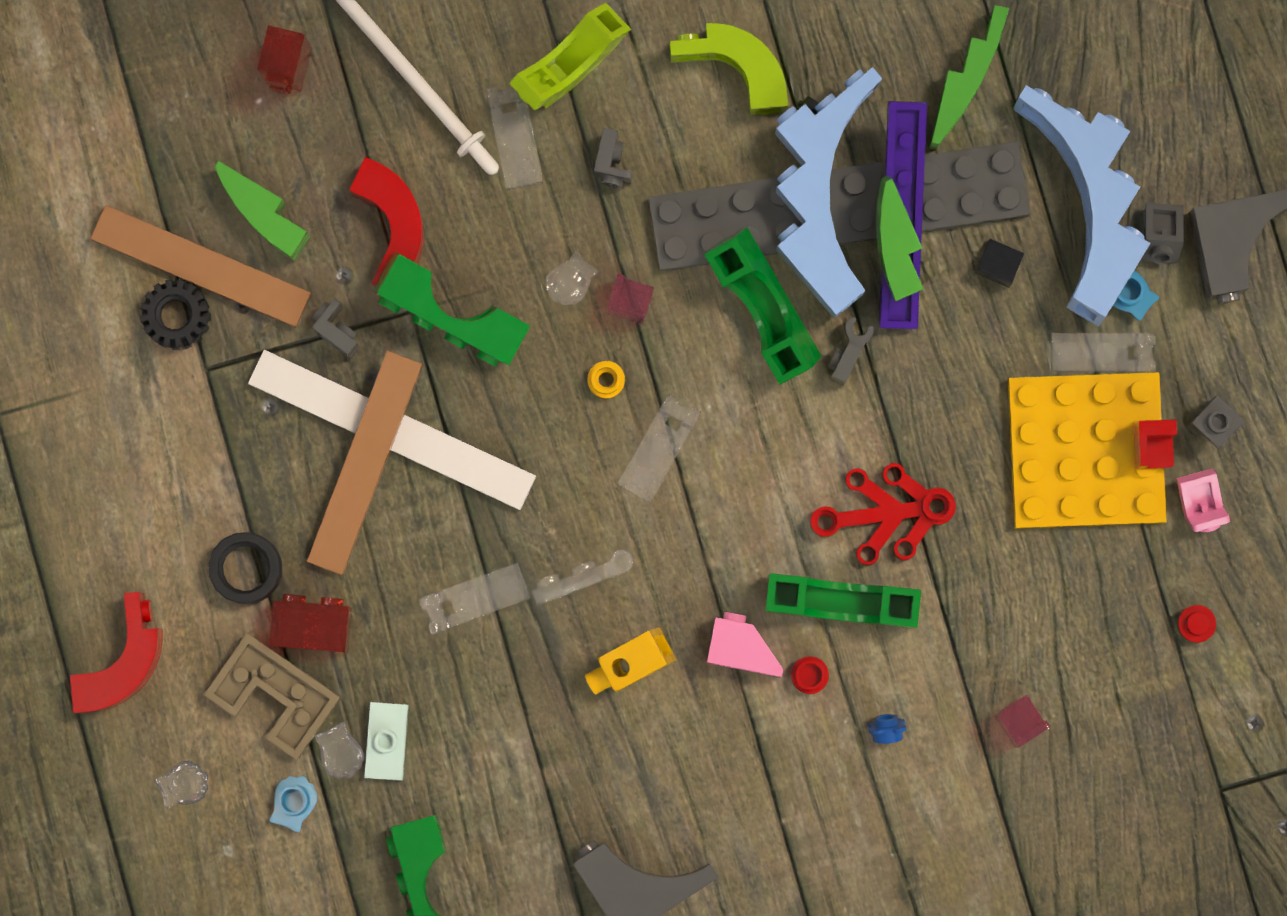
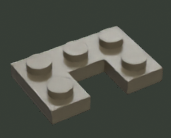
M249 633L242 639L204 694L205 697L234 717H237L257 687L287 707L266 739L296 760L301 757L341 699L336 693Z

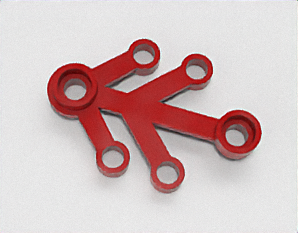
M891 463L882 472L883 481L889 486H899L916 500V502L900 503L869 480L864 470L855 468L847 473L845 477L846 486L851 491H860L880 507L838 513L831 507L823 506L813 512L810 518V526L816 535L830 537L842 527L882 522L869 541L859 546L856 551L858 562L864 566H870L878 560L879 551L902 520L919 517L906 538H900L893 546L894 555L898 559L906 561L914 557L917 550L916 546L932 525L945 524L953 517L956 503L952 494L946 489L939 487L927 490L908 476L900 464ZM890 468H897L901 473L900 480L896 482L890 481L887 477V471ZM854 473L861 474L864 479L863 485L860 487L853 486L850 483V476ZM932 500H940L943 503V511L936 514L930 510V502ZM823 515L829 516L832 520V526L826 530L821 529L818 525V519ZM901 542H907L911 545L912 552L910 555L903 556L898 552V546ZM869 547L873 549L875 556L872 561H865L861 558V550L863 548Z

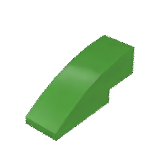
M218 161L215 165L217 174L241 214L266 241L295 262L309 240L310 235L306 230L281 216L286 206L283 199Z
M889 176L881 178L877 199L876 231L878 252L883 275L891 297L898 301L924 289L909 254L922 249V246L893 179Z

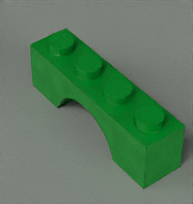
M748 227L716 243L704 254L721 285L732 290L751 313L761 339V354L779 385L811 369L822 355Z
M393 252L373 289V292L381 296L378 301L379 304L397 314L401 307L414 314L411 319L412 322L430 332L434 325L447 332L443 339L464 349L467 343L479 349L477 357L495 367L499 361L510 365L530 325L493 305L483 313L470 318H456L447 315L434 300L431 290L432 272Z
M769 573L764 613L916 629L918 628L921 590L833 582L809 577Z
M437 814L390 827L392 835L386 836L389 852L392 858H399L402 872L396 873L398 885L402 895H409L412 909L406 910L407 916H441L432 907L426 891V881L431 866L447 851Z

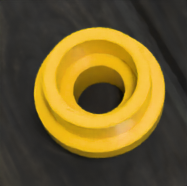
M598 362L588 373V386L597 397L604 399L613 398L624 387V372L614 362ZM608 373L612 375L614 381L611 386L604 387L599 383V378L602 374Z

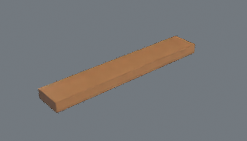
M107 205L104 206L90 238L96 243L295 328L298 327L312 295L311 292Z
M387 350L307 562L344 575L422 370L423 363Z

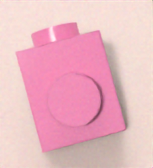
M1213 468L1176 478L1184 518L1194 532H1211L1217 530L1220 525L1230 522L1229 514L1223 507L1217 474Z

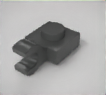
M853 316L847 321L845 326V336L848 339V345L845 351L837 348L828 366L829 369L834 371L830 380L842 386L846 383L865 343L871 339L874 333V327L870 325L864 335L858 336L854 334L852 327L855 324L856 318Z

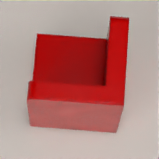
M1177 419L1146 420L1134 423L1135 469L1173 467V437L1177 435Z

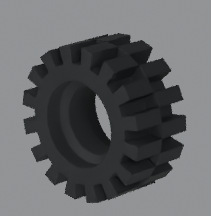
M165 280L164 284L160 285L158 283L153 286L154 290L151 293L149 291L144 296L146 300L144 303H141L140 307L142 310L140 320L144 325L143 329L146 334L160 346L172 348L173 350H180L182 347L187 349L192 347V343L200 342L203 339L201 337L204 332L207 333L209 329L208 321H211L210 306L204 295L192 284L182 280H178V282ZM172 301L184 302L190 311L188 322L179 329L166 327L161 318L163 308Z

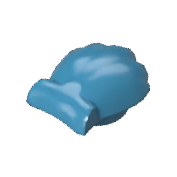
M1134 270L1113 306L1130 312L1137 321H1140L1147 310L1159 299V296L1150 291L1143 277Z
M289 776L287 779L280 781L274 796L275 811L269 821L286 826L295 832H300L303 820L312 812L317 803L318 795L315 792L314 785L308 783L304 776L297 778Z

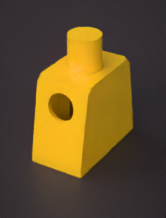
M658 627L599 657L598 661L601 666L585 674V678L595 695L611 686L617 692L677 661L663 632ZM622 660H626L629 664V671L627 673L620 667Z

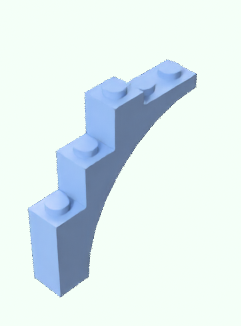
M873 67L865 74L861 69L845 81L844 85L847 89L838 97L831 93L815 107L818 111L816 115L805 104L799 110L792 106L776 120L780 125L776 128L775 135L802 165L799 169L792 165L777 178L781 184L777 186L776 194L803 224L798 227L793 223L778 236L781 243L777 246L776 251L834 319L865 292V289L849 268L836 239L830 212V176L835 150L843 130L858 107L882 81V77Z
M1026 85L1013 110L1034 124L1057 148L1073 175L1082 199L1086 223L1085 258L1079 282L1066 308L1099 327L1150 245V242L1146 241L1144 235L1137 229L1130 226L1123 227L1118 224L1140 189V186L1135 184L1134 179L1127 173L1120 170L1113 171L1108 168L1130 131L1124 128L1123 122L1112 115L1104 116L1099 112L1090 124L1085 121L1084 116L1079 111L1070 107L1064 108L1055 103L1052 97L1044 90L1039 88L1032 89Z

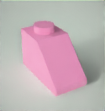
M724 612L723 619L715 618L707 663L782 677L783 668L754 625L745 623L747 616Z

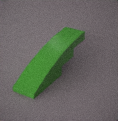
M994 5L985 40L971 38L962 73L948 70L929 149H938L960 121L979 89L999 45L1009 8Z

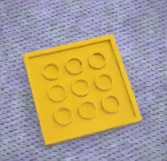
M1159 372L1008 378L1014 529L1167 522L1164 468L1135 469L1133 424L1137 421L1162 420Z

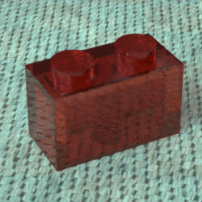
M268 25L257 70L264 82L270 84V90L288 95L291 94L292 90L302 92L312 52V47L306 35Z
M284 594L283 601L273 600L269 646L348 653L352 608L343 606L344 599L321 597V604L306 603V596Z

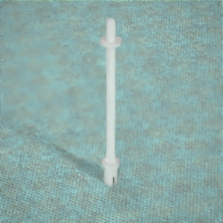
M336 0L462 144L457 154L463 157L469 153L487 174H496L499 169L498 163L480 144L485 134L482 131L472 134L355 0Z

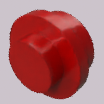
M1192 605L1181 612L1178 618V629L1186 640L1194 643L1204 642L1214 634L1216 618L1207 607Z
M803 657L792 668V683L802 693H818L828 683V668L817 657Z

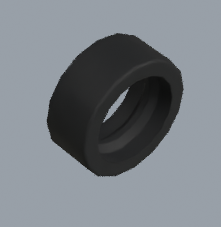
M250 532L234 533L222 539L213 549L208 563L209 578L215 590L227 600L240 604H255L268 598L278 587L282 576V559L276 547L266 538ZM242 546L258 549L264 555L268 566L266 578L261 585L246 591L231 586L224 576L223 568L225 559L230 552Z

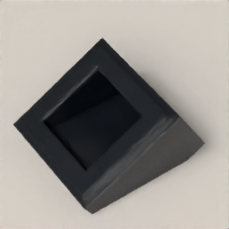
M989 239L975 274L1009 288L1013 283L1024 253Z

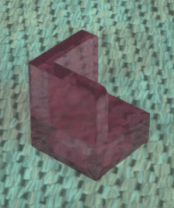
M617 274L607 309L608 315L644 325L654 287L627 280L625 275Z
M1027 695L994 715L1016 748H1020L1051 727L1047 720L1042 719Z

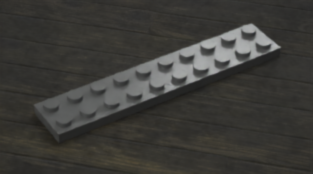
M1018 141L925 155L922 233L1016 219L1030 215ZM885 161L831 170L830 212L839 245L877 239V199L881 178L885 177ZM778 177L650 196L649 204L660 272L710 265L704 254L716 243L748 227L764 256L777 255L776 248L781 243L778 236L793 223L798 227L803 225L776 194V188L781 184L777 180Z

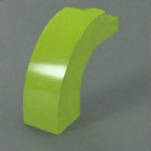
M605 2L588 12L555 49L535 64L519 72L509 84L518 92L520 98L534 110L542 106L548 108L593 71L622 41L631 28Z
M706 23V38L699 39V34L690 33L678 35L676 41H670L671 63L717 60L735 68L744 79L747 87L750 116L778 114L787 111V88L782 69L769 48L754 35L735 26Z

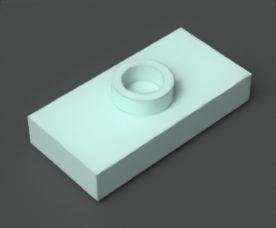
M370 702L364 778L403 781L409 705Z

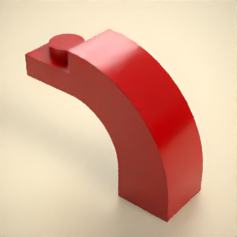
M365 157L349 191L353 197L382 211L388 218L391 228L389 247L372 281V285L375 287L393 252L419 264L424 245V226L420 209L404 181L386 166Z
M124 593L127 642L120 658L103 671L70 675L73 713L97 712L116 707L137 694L151 678L162 651L163 629L147 628V622L153 621L151 600H145L144 593Z

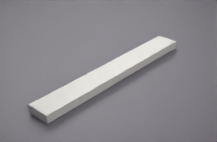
M266 350L263 351L248 382L249 385L354 434L357 431L369 399ZM406 415L403 417L391 451L520 511L536 479L535 475Z

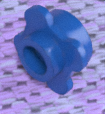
M894 714L879 715L875 717L874 721L867 723L869 733L873 736V741L880 744L901 741L903 739V732L907 730L906 725H904L905 720L898 718Z

